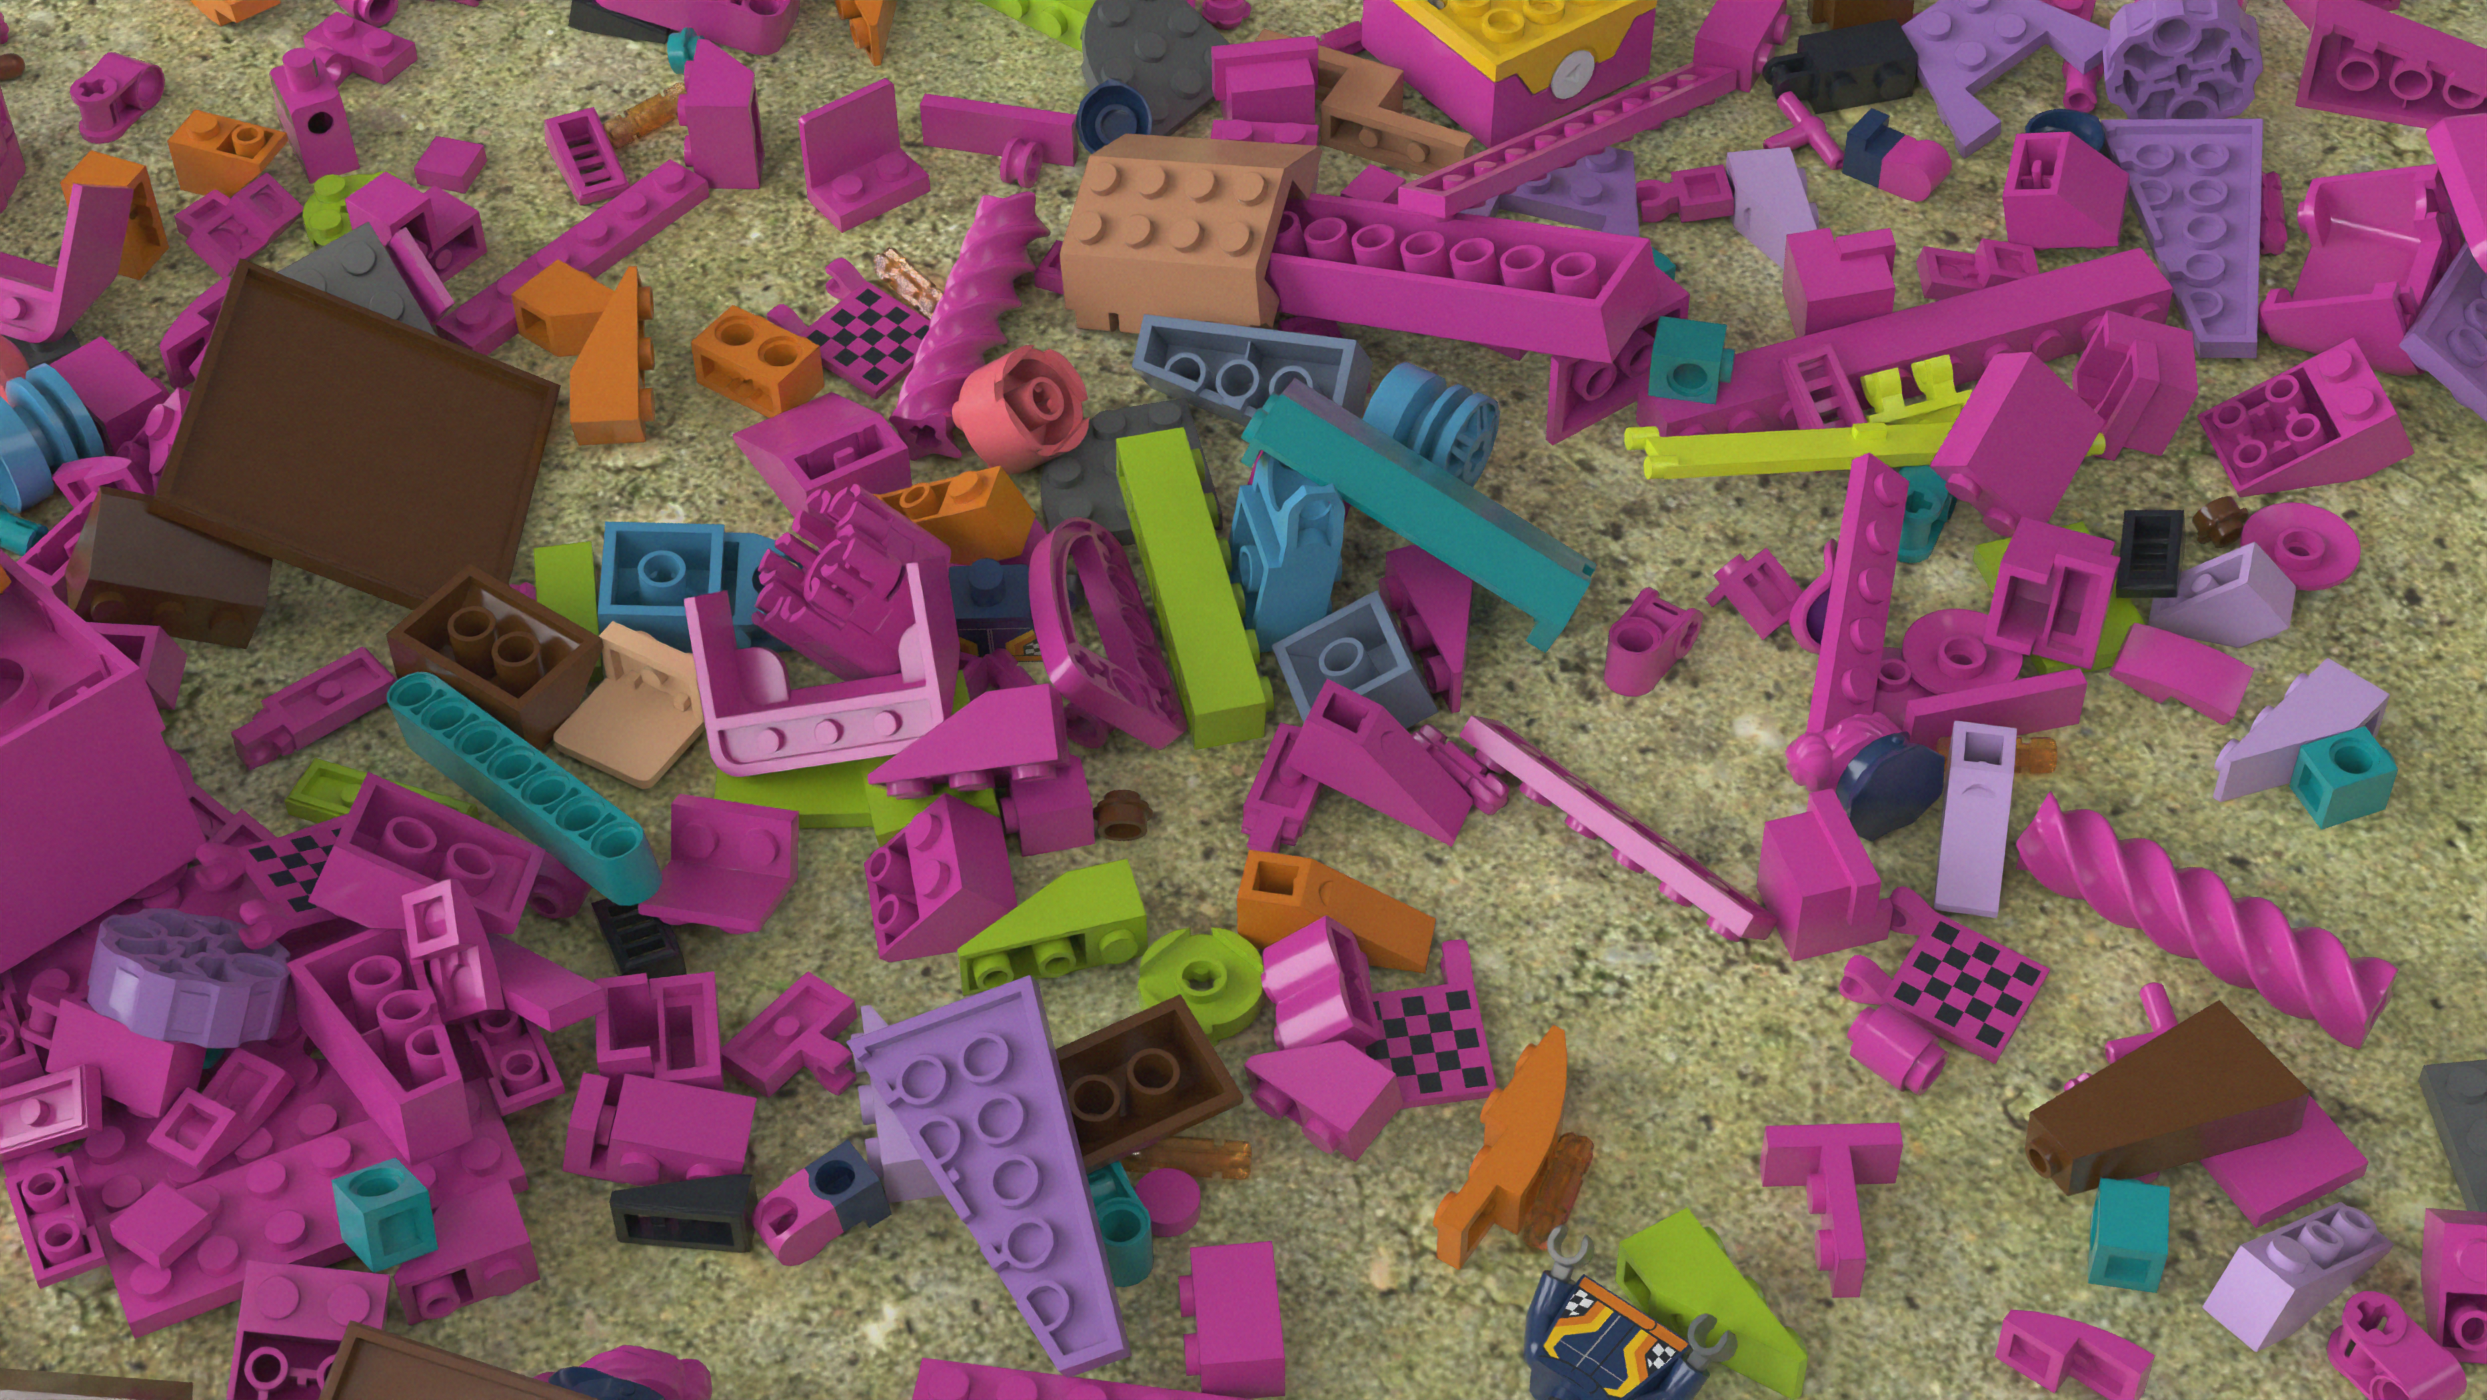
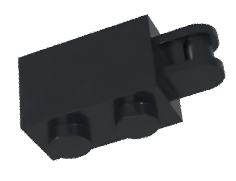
M1895 18L1801 35L1798 38L1797 53L1770 59L1764 65L1762 75L1765 81L1772 85V93L1776 100L1784 92L1791 91L1800 101L1808 100L1815 114L1912 97L1918 54Z

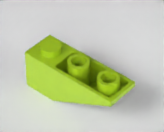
M1128 858L1063 873L959 947L957 955L963 996L984 992L1031 975L1035 980L1047 977L1057 978L1069 972L1109 963L1119 964L1132 958L1143 956L1148 949L1147 915Z
M1688 1207L1619 1242L1615 1281L1637 1309L1687 1341L1688 1328L1691 1322L1702 1314L1713 1315L1717 1318V1323L1706 1337V1347L1711 1348L1718 1344L1721 1336L1728 1330L1736 1335L1738 1343L1734 1356L1727 1361L1718 1363L1792 1400L1802 1396L1808 1353L1801 1337L1790 1326H1782L1767 1307L1766 1298L1757 1282L1750 1276L1743 1277L1727 1257L1725 1246L1719 1235L1711 1227H1703Z

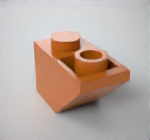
M195 109L167 140L181 190L205 196L216 189L231 198L262 173L288 142L286 132Z
M557 259L511 293L519 335L557 357L579 355L614 291L594 280L587 272L578 271Z

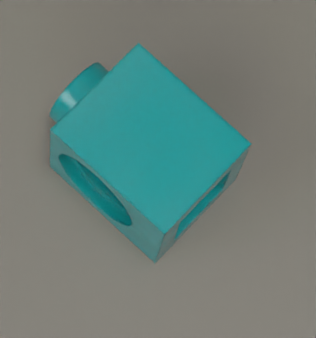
M1659 316L1651 356L1648 396L1716 405L1720 382L1731 383L1735 349L1725 348L1727 325Z
M2363 726L2301 745L2289 787L2322 830L2386 810L2398 768L2389 750L2381 747L2367 727Z
M396 1157L331 1180L341 1238L373 1273L438 1250L429 1191Z
M2100 1179L2090 1218L2089 1284L2157 1293L2168 1256L2170 1187L2146 1184L2135 1179Z

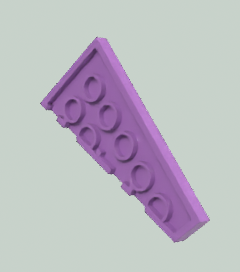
M2263 119L2101 120L2105 133L2104 144L2112 162L2129 173L2128 198L2162 274L2174 288L2172 297L2186 329L2193 332L2194 347L2199 358H2257Z
M2465 241L2399 344V347L2408 354L2411 361L2418 368L2428 371L2447 387L2458 403L2464 407L2471 408L2487 422V274L2479 266L2468 247L2467 241Z
M1031 975L846 1041L856 1058L863 1064L876 1084L875 1088L886 1105L892 1109L909 1135L910 1142L959 1218L967 1225L980 1245V1250L992 1269L998 1273L1017 1303V1308L1057 1370L1069 1378L1132 1356L1037 981Z

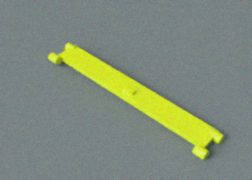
M1883 422L1857 423L1853 424L1852 427L1669 437H1660L1656 426L1628 427L1624 433V442L1627 450H1645L1648 454L1644 459L1643 465L1646 479H1680L1851 469L1853 459L1869 452L1889 467L1921 466L1931 464L1955 422L1885 425ZM2098 433L2085 457L2102 455L2104 453L2106 444L2102 433Z

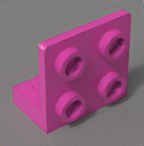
M883 78L799 118L798 123L808 200L841 233L931 191L929 174L900 148L894 84L887 78Z
M679 794L671 803V860L661 871L663 882L660 889L651 898L638 904V913L658 917L662 922L671 925H683L692 922L718 926L722 931L730 934H746L760 931L798 879L799 811Z

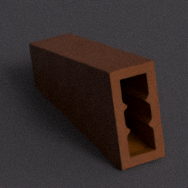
M2218 1000L2031 1111L2029 1114L2025 1153L2033 1169L2045 1179L2051 1178L2068 1197L2097 1189L2101 1178L2115 1180L2133 1179L2289 1136L2301 1129L2310 1090Z

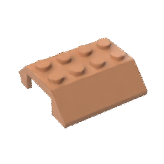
M1124 134L1089 155L1060 250L1065 309L1075 310L1077 328L1114 332L1118 326L1119 318L1120 332L1139 334L1143 316L1147 314L1272 329L1280 298L1264 280L1286 200L1287 198L1309 200L1322 155L1321 148L1315 145Z

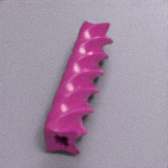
M1026 191L1006 198L983 195L980 200L974 223L967 231L961 246L960 256L951 269L944 294L937 303L931 317L929 331L920 343L915 355L913 369L906 377L899 393L897 407L889 417L891 424L898 430L899 437L908 447L909 460L915 461L934 453L954 458L962 456L953 436V429L957 426L953 421L952 407L955 402L959 401L961 388L968 376L975 370L985 366L984 353L995 346L1007 344L1008 340L1000 329L998 318L1004 312L1022 306L1021 300L1015 293L1013 280L1022 274L1036 271L1037 267L1029 256L1027 246L1035 239L1048 237L1051 234L1050 230L1035 213L1036 196L1033 192Z
M2052 791L2047 794L2035 818L2017 840L2016 846L2020 854L2016 870L2030 871L2041 884L2056 894L2071 899L2086 900L2100 916L2113 924L2126 928L2142 929L2157 946L2171 954L2183 958L2200 959L2202 964L2214 976L2227 984L2240 988L2258 989L2260 994L2273 1007L2287 1015L2299 1019L2317 1020L2319 1025L2332 1038L2343 1045L2359 1050L2376 1020L2393 996L2391 989L2399 969L2390 962L2377 957L2350 958L2339 938L2330 931L2320 927L2309 926L2291 928L2281 909L2271 901L2261 897L2250 896L2232 898L2222 878L2213 871L2203 867L2175 869L2164 848L2156 842L2146 838L2118 840L2112 826L2100 813L2090 809H2075L2062 812Z

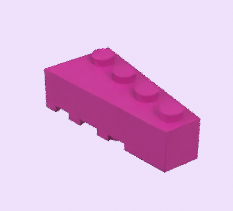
M2318 0L2302 65L2295 106L2429 129L2445 117L2487 113V49L2360 0Z
M371 928L286 963L287 970L290 972V984L299 1025L411 1167L473 1140L463 1078L445 1025L442 1024L434 992L427 980L423 960L410 959L406 929Z

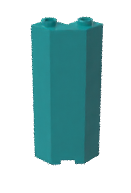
M1296 378L1293 379L1280 396L1275 392L1271 393L1262 409L1260 407L1257 409L1241 436V439L1248 442L1249 446L1240 462L1249 468L1252 467L1263 450L1319 486L1333 483L1342 500L1534 617L1536 623L1525 641L1544 653L1548 651L1564 630L1591 583V575L1596 569V563Z

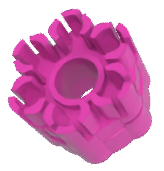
M853 484L851 489L846 487L836 495L822 488L818 489L805 500V503L836 526L832 529L806 511L799 510L792 523V530L820 549L816 551L788 532L775 541V548L803 565L802 569L771 549H767L758 568V571L761 573L758 576L760 583L765 587L760 592L754 606L767 615L757 610L752 614V622L843 681L895 674L901 667L898 652L900 639L903 633L916 623L906 563L945 555L949 575L948 564L951 558V549L946 543L858 484Z

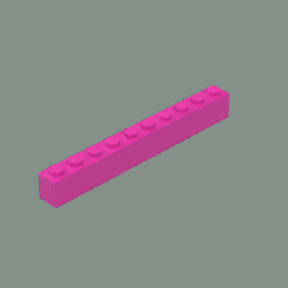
M2140 247L1735 354L1731 383L1720 382L1716 405L1648 396L1650 377L1640 379L1636 422L1640 427L1656 426L1660 437L1799 429L1778 363L1783 357L1832 342L1863 411L1874 407L1869 404L1865 397L1860 381L1862 376L1898 367L1904 400L1924 394L1916 384L1911 364L1949 354L1953 369L1954 386L1980 379L1994 354L2033 352L2042 362H2048L2084 351L2107 310L2166 324L2174 288ZM1823 366L1801 373L1805 382L1825 376ZM1830 389L1813 394L1811 397L1815 403L1830 398L1832 395ZM1837 411L1821 416L1822 422L1837 418Z

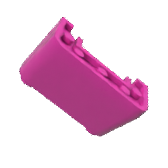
M2429 164L2313 178L2305 201H2301L2297 209L2299 228L2302 233L2308 234L2311 248L2292 297L2286 288L2271 289L2265 301L2260 302L2258 321L2261 331L2264 334L2268 333L2275 344L2316 355L2354 337L2372 370L2398 377L2424 374L2425 371L2418 368L2411 361L2408 354L2399 347V344L2463 245L2460 224L2438 165Z

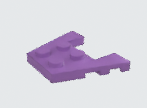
M1939 0L1901 26L1918 54L1916 74L1924 89L1928 88L1937 105V113L1944 126L1948 125L1955 138V147L1964 159L2001 134V120L1972 95L2045 44L2049 45L2084 75L2103 62L2102 49L2107 45L2110 37V30L2040 0Z
M1611 146L1605 147V152L1602 154L1587 155L1576 160V165L1573 167L1553 170L1547 173V178L1544 180L1526 182L1517 186V191L1512 194L1497 195L1486 200V205L1483 207L1465 209L1459 213L1495 218L1498 210L1502 209L1605 233L1639 237L1634 154L1631 151Z

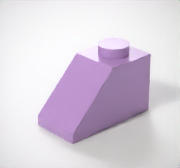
M2254 541L2181 572L2177 598H2153L2148 624L2187 638L2241 648L2263 638H2272L2290 627L2296 586Z

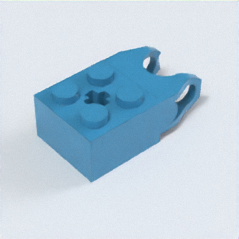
M1264 451L1257 462L1252 485H1240L1228 540L1232 558V571L1227 573L1230 583L1239 582L1243 590L1246 617L1241 618L1244 630L1254 629L1259 652H1272L1273 648L1271 645L1332 614L1331 592L1333 584L1340 581L1342 576L1341 547L1343 543L1345 506L1341 495L1333 483L1319 486Z
M605 521L598 605L599 635L614 621L634 631H644L657 641L679 651L693 653L683 599L727 590L737 649L761 646L772 649L776 653L791 651L793 648L752 622V614L757 610L767 615L754 607L760 592L765 587L760 583L758 576L761 573L758 571V568L768 548L786 560L795 563L800 569L804 566L775 548L776 540L756 533L725 532L724 524Z

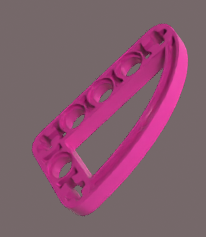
M1082 517L1065 519L1036 545L1029 566L1030 607L1046 672L1052 684L1067 700L1151 747L1163 750L1186 732L1187 722L1127 555L1116 537L1102 525ZM1069 553H1072L1108 660L1083 647L1078 642L1067 591L1066 568Z

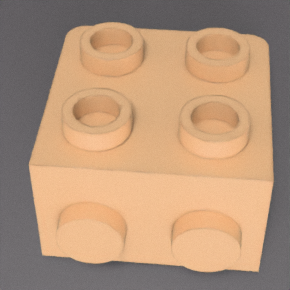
M612 621L599 635L604 646L601 652L606 678L556 730L553 739L558 751L637 788L648 789L660 780L706 729L693 653H684L657 641L644 631H634Z

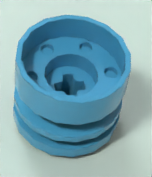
M1406 361L1396 365L1384 377L1373 394L1362 420L1473 488L1483 473L1491 455L1498 432L1500 411L1498 402L1493 398L1479 392L1473 394L1471 389L1460 384L1447 388L1445 378Z
M46 363L39 364L26 371L25 379L16 377L6 382L5 392L8 403L0 396V503L14 514L21 513L53 495L54 483L51 473L54 474L63 463L106 456L101 437L83 402L70 384L54 368Z

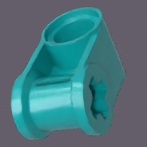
M1930 465L1903 466L1899 471V474L1909 481L1897 561L1917 563L1930 557L1945 523L1949 522L1958 498L1946 489V481L1930 468Z
M1118 1160L1087 1174L1114 1286L1129 1287L1146 1279L1153 1269L1154 1254L1151 1218L1148 1210L1133 1190L1127 1174Z

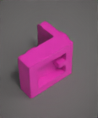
M1764 548L1748 561L1740 553L1717 571L1713 576L1720 584L1705 599L1711 607H1714L1727 597L1759 637L1764 640L1789 621L1791 609L1803 591L1771 552Z
M583 1072L568 1125L562 1171L625 1184L627 1182L622 1179L604 1176L609 1141L617 1106L606 1104L610 1078Z

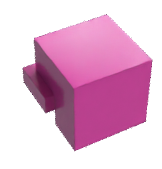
M1315 35L1211 47L1212 89L1215 101H1220L1223 120L1239 119L1250 122H1294L1315 125V90H1318V45Z
M1830 227L1786 235L1782 293L1796 338L1893 313L1896 287L1892 275L1896 243L1891 228L1836 237V242H1834Z
M2109 310L2106 311L2072 372L2073 391L2105 420L2099 431L2105 438V451L2102 455L2093 456L2115 461L2123 447L2162 456L2198 395L2192 331Z
M2021 517L2000 563L1983 643L2030 656L2033 649L2032 654L2091 670L2097 656L2121 558L2113 556L2115 541Z
M1833 788L1809 793L1807 811L1805 813L1765 822L1756 887L1768 912L1779 919L1775 926L1793 962L1888 939L1893 905L1889 898L1879 900L1882 881Z
M714 971L649 979V983L647 973L594 979L595 984L604 988L606 1009L595 1015L599 1074L600 1076L610 1078L606 1100L607 1105L618 1106L625 1073L724 1091L718 990Z

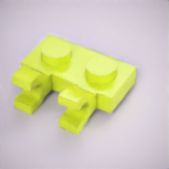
M1949 354L1911 364L1916 384L1926 395L1927 401L1908 406L1904 404L1898 367L1860 377L1865 397L1869 404L1874 407L1876 413L1865 416L1867 422H1883L1885 425L1955 422L1969 399L1972 389L1956 393Z

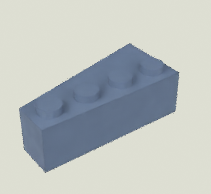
M1144 314L1132 368L1151 389L1176 399L1187 398L1188 404L1247 427L1259 407L1262 409L1271 393L1275 392L1280 396L1294 378L1361 419L1373 362L1357 340Z

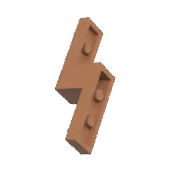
M1263 29L1255 39V42L1294 37ZM1318 45V90H1315V99L1323 101L1321 103V145L1420 176H1426L1473 155V135L1401 114L1403 112L1404 70Z

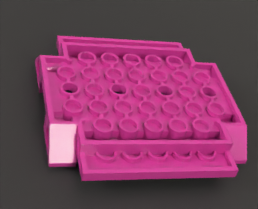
M348 814L287 835L343 823ZM200 864L189 868L179 882L165 892L143 899L128 898L10 968V970L8 969L0 974V1089L51 1074L45 1071L50 1050L27 1041L20 1036L21 1024L23 1021L30 1019L32 1006L27 1002L28 991L35 986H50L73 994L90 987L87 983L100 924L103 920L112 915H130L139 913L142 909L163 908L176 909L184 913L201 916H218L247 925L249 928L253 925L245 923L240 916L241 905L255 899L268 901L249 875L245 872L226 887L216 891H207L196 881L195 872L206 870L210 867ZM340 917L291 929L276 941L291 954L290 962L371 928ZM423 960L425 974L433 990L429 960ZM289 982L277 1033L268 1040H251L241 1043L239 1047L286 1070L296 1084L272 1114L242 1144L212 1167L200 1173L151 1147L146 1140L164 1116L160 1118L136 1116L126 1109L125 1104L101 1095L102 1133L85 1137L84 1143L71 1152H55V1146L2 1162L7 1177L4 1179L39 1289L109 1264L134 1339L241 1299L247 1260L323 1268L355 1256L356 1254L341 1238L332 1179L396 1157L428 1189L432 1215H434L443 1201L507 1179L513 1195L528 1190L526 1174L501 1116L566 1093L564 1084L537 1024L505 1008L503 1011L459 1025H445L463 1078L473 1140L411 1167L327 1059H314L310 1057L311 1053L318 1047L299 1025ZM226 1048L215 1065L208 1069H202L198 1090H204L235 1048ZM160 1181L210 1214L213 1227L162 1272L114 1240L110 1228V1223Z

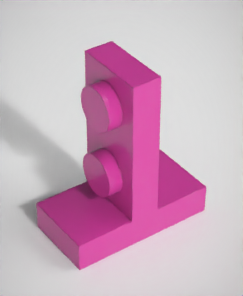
M1899 1122L1765 1126L1759 1164L1762 1187L1806 1186L1809 1214H1820L1822 1230H1816L1815 1232L1816 1266L1818 1271H1828L1832 1298L1860 1297L1867 1257L1855 1184L1896 1183L1903 1148Z

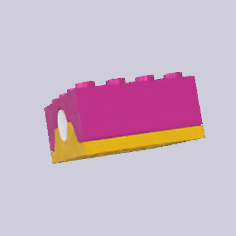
M1363 0L1361 46L1383 64L1404 70V81L1489 149L1527 133L1648 75L1657 0Z

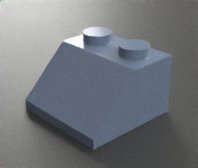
M1378 590L1271 645L1303 723L1326 679L1382 705L1405 729L1439 712L1406 638Z

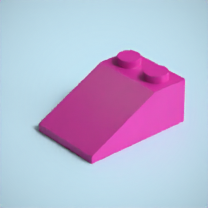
M1656 265L1660 295L1613 363L1593 362L1586 359L1554 354L1551 356L1546 440L1552 446L1638 400L1639 380L1650 377L1651 356L1659 316L1688 320L1690 294Z
M367 772L308 902L329 910L338 917L350 919L368 928L406 929L401 895L448 879H457L469 896L485 933L513 934L518 926L546 850Z

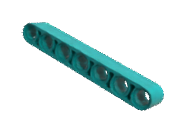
M429 672L408 674L398 679L387 692V702L407 745L413 752L536 845L545 849L546 852L609 900L619 905L631 906L646 901L660 889L663 882L662 873L643 828L634 819L434 674Z

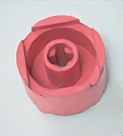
M1034 345L1021 346L975 370L965 380L960 391L959 401L955 402L952 407L953 421L957 428L964 432L971 447L987 463L989 468L1001 465L1008 475L1024 473L1076 448L1086 436L1089 428V417L1083 420L1082 402L1088 399L1085 385L1072 364L1060 353L1050 348L1041 351L1033 349Z

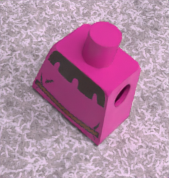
M294 48L283 55V65L273 68L269 76L280 127L283 132L287 133L288 143L306 178L312 184L325 175H341L360 169L340 93L320 57L314 56L313 51L310 49ZM321 121L324 133L315 134L308 129V124Z

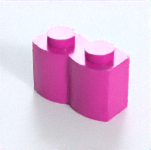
M1326 915L1264 949L1263 964L1265 971L1261 974V982L1265 993L1276 1005L1277 1026L1274 1029V1038L1280 1051L1341 1040L1361 1050L1379 1040V1024L1376 1011L1365 986L1366 976L1363 958L1354 934L1350 929Z

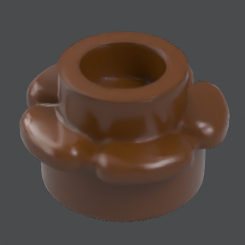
M2231 496L2218 498L2202 507L2192 518V523L2198 531V543L2206 544L2211 541L2215 548H2222L2238 540L2242 534L2243 523L2249 517L2247 508L2240 509Z
M1132 790L1110 791L1104 795V800L1098 802L1097 807L1093 808V819L1098 822L1099 835L1113 841H1132L1147 834V821L1153 817V810L1149 808V804L1141 800L1139 793Z

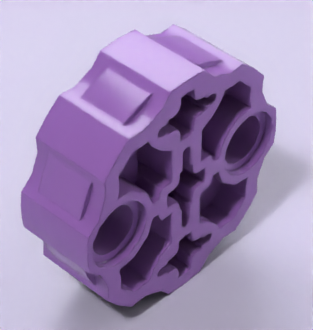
M2139 0L2136 3L2125 4L2110 21V37L2107 45L2102 49L2107 96L2111 103L2123 109L2128 119H2225L2230 116L2240 115L2255 98L2254 85L2257 77L2263 72L2259 28L2256 18L2246 14L2238 5V0Z
M163 908L142 909L139 913L130 915H112L100 924L87 983L90 986L87 1002L98 1014L113 1018L126 1025L131 1032L160 1041L193 1043L205 1048H237L241 1043L247 1041L268 1040L279 1030L290 982V972L287 970L286 963L289 962L291 954L278 941H274L272 944L261 949L253 950L248 948L238 937V930L248 928V926L218 916H201L184 913L176 909Z

